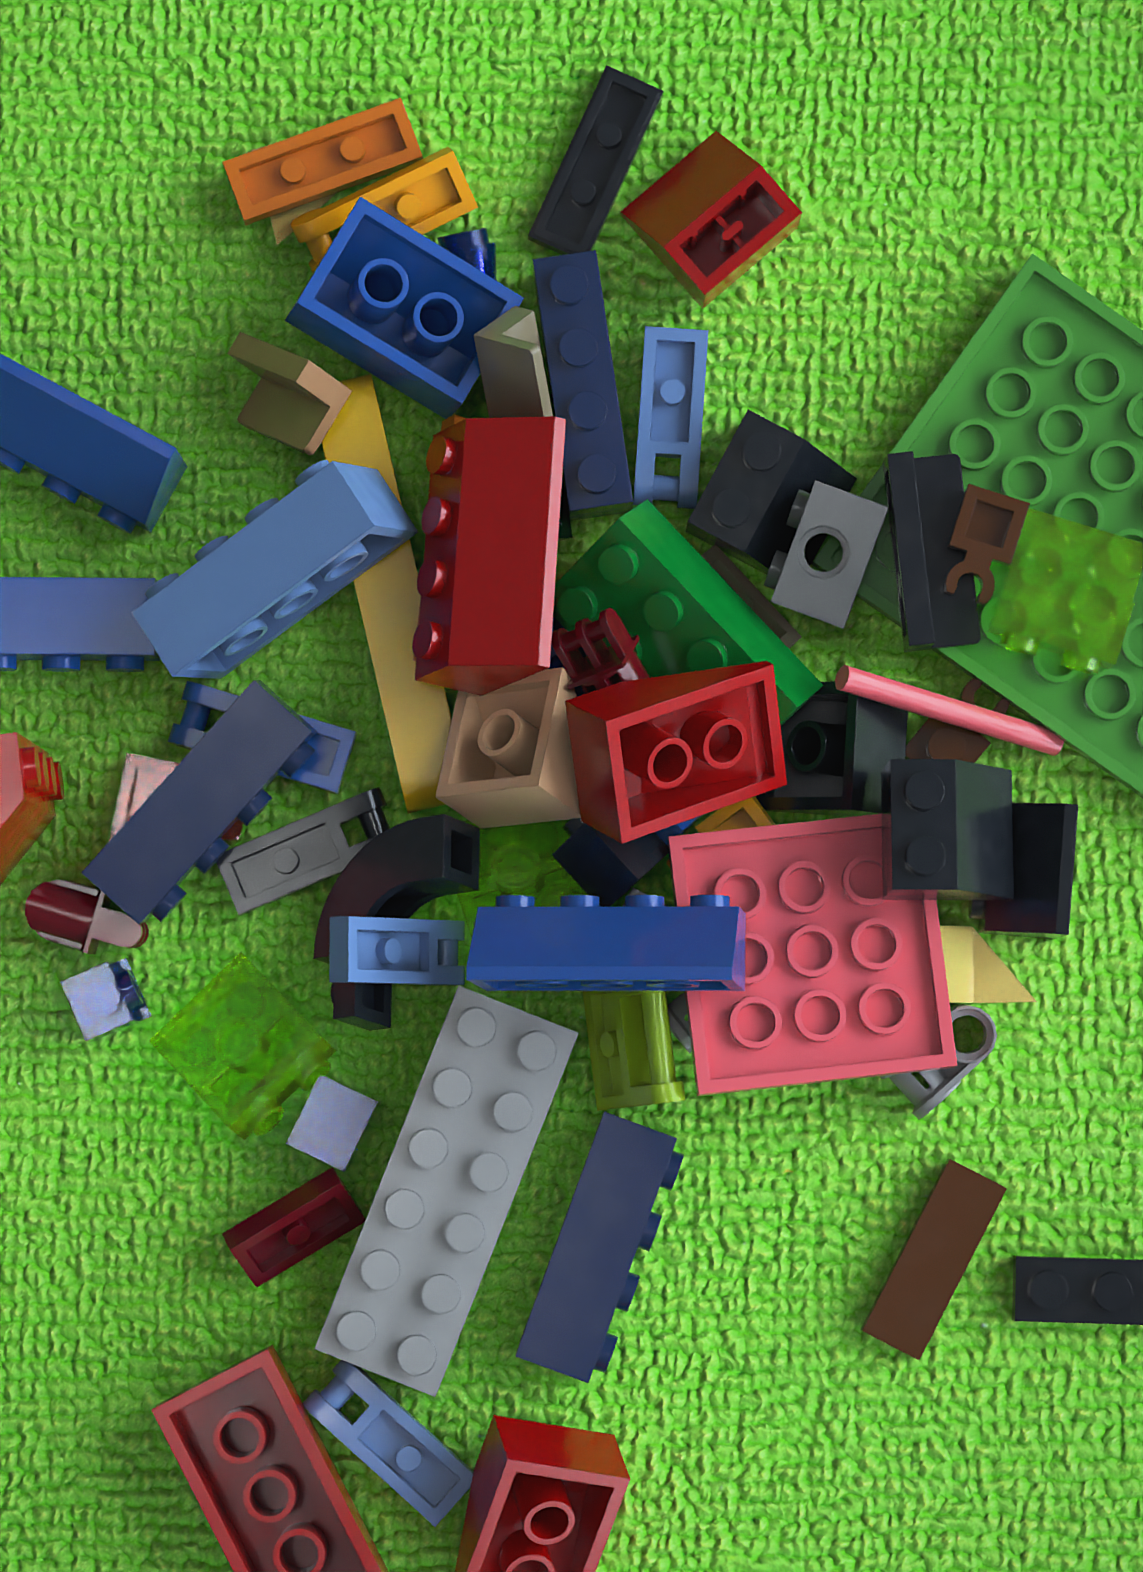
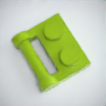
M583 991L597 1111L684 1101L683 1081L677 1082L666 991Z

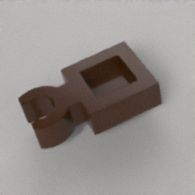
M972 484L966 486L947 546L965 553L962 562L951 568L945 577L944 592L946 594L953 595L959 578L962 575L971 574L979 580L981 585L976 603L985 605L990 600L995 588V580L990 571L991 563L993 561L1006 566L1011 565L1030 503Z
M976 678L970 680L962 689L959 700L975 705L974 694L983 683ZM1002 698L996 704L993 711L1005 714L1010 702ZM928 718L906 745L905 759H957L975 763L991 743L977 732Z

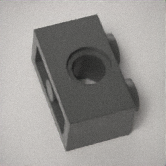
M816 480L811 493L799 489L786 523L787 526L797 529L789 553L780 550L776 551L764 586L775 590L771 602L844 629L889 508ZM821 534L835 537L841 543L843 549L842 559L838 566L826 572L816 571L811 568L805 557V549L808 542Z

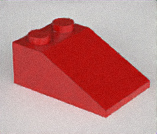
M762 661L624 681L565 701L581 821L621 844L787 785L774 665L770 662Z
M493 1415L473 1472L455 1572H596L630 1481L615 1435Z

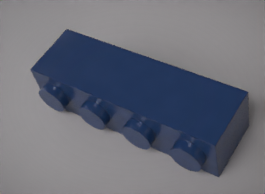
M596 250L533 259V275L554 416L566 419L563 479L570 521L627 513L633 509V496Z
M253 680L81 873L136 923L142 924L152 915L162 922L186 896L187 893L179 885L196 867L205 874L229 848L230 845L222 837L239 819L248 826L272 800V797L265 789L282 771L288 778H291L311 757L315 749L307 742L317 731L261 680Z
M603 1112L518 1345L516 1357L589 1383L593 1369L603 1373L606 1372L618 1339L617 1336L607 1333L615 1309L627 1312L640 1278L639 1275L629 1272L637 1248L650 1251L662 1215L652 1212L651 1209L659 1187L672 1190L684 1154L673 1151L677 1138Z

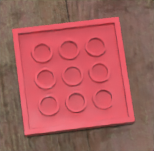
M882 813L668 836V854L675 907H690V896L724 895L730 897V906H739L746 913L745 991H685L697 1096L948 1069L958 1066L937 900H883Z

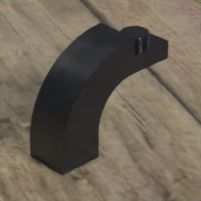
M440 814L403 822L371 840L346 865L327 897L317 927L313 959L329 964L330 917L357 916L409 919L421 906L433 899L446 895L479 891L480 828L446 814ZM332 983L333 1019L369 1031L391 1028L392 984Z

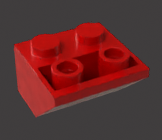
M715 131L620 212V215L703 309L793 233L799 226L802 212L758 162L719 132Z

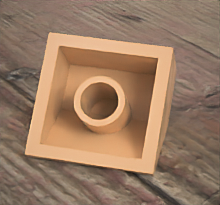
M563 667L546 669L483 696L458 691L435 797L481 829L581 818L565 705L566 700L575 698L577 695L575 688L569 690L567 687L571 679L567 671Z

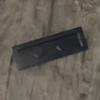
M606 65L528 234V240L561 255L593 250L663 98V90Z

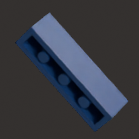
M0 577V671L17 670V660H42V670L80 671L81 660L106 661L107 671H144V661H160V657L131 612L148 600L145 592L157 580L155 578Z

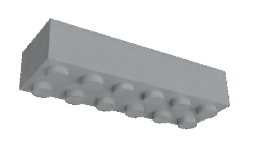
M458 985L318 1338L315 1350L436 1397L577 1040L578 1032Z

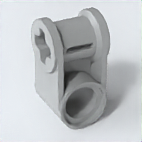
M959 1005L950 1009L952 1023L960 1016L966 1015L973 1016L979 1020L983 1027V1040L978 1048L971 1052L956 1050L958 1066L955 1068L918 1072L929 1084L927 1089L911 1073L879 1076L881 1079L890 1078L914 1105L912 1113L918 1120L941 1103L961 1083V1079L993 1050L997 1038L996 1026L990 1015L981 1008Z

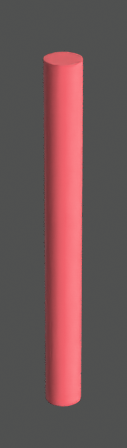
M843 665L836 675L835 686L837 690L1032 750L1056 756L1064 744L1062 739L1044 726L851 666Z

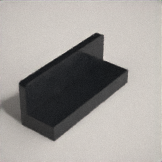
M913 451L887 454L883 461L887 507L889 508L888 515L904 652L975 645L980 641L981 634L974 575H962L958 580L957 588L953 595L944 592V581L947 573L956 564L962 562L965 553L947 547L964 496L960 457L957 454L914 458Z

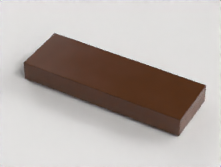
M947 1159L861 1330L920 1360L1007 1188L951 1159Z

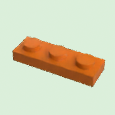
M398 98L223 161L222 163L246 226L401 170L423 159V155L402 99Z

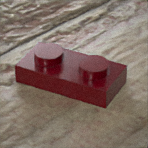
M331 1167L225 1231L222 1235L229 1250L257 1288L363 1224L366 1219L355 1199L334 1168Z

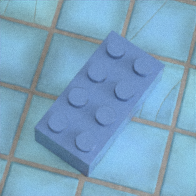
M322 460L313 464L295 479V483L298 486L280 501L277 498H272L256 506L245 517L248 525L230 538L228 536H221L207 543L195 554L197 560L195 565L180 576L178 573L165 576L147 589L145 595L148 600L131 613L172 677L223 678L418 533L378 469L336 461L329 463L328 460Z

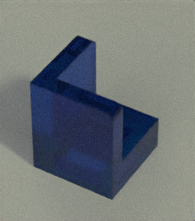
M320 1076L317 1078L286 1144L345 1172L354 1158L380 1101L370 1096H365L326 1076Z

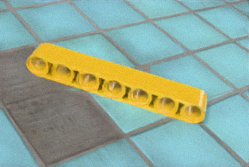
M368 374L339 381L352 390L321 442L325 460H328L329 463L336 461L378 469L402 506L372 375ZM410 539L353 580L408 813L446 805L435 796L452 721L445 687L415 680L416 661H413L412 642L418 623L421 595L417 590L418 571Z

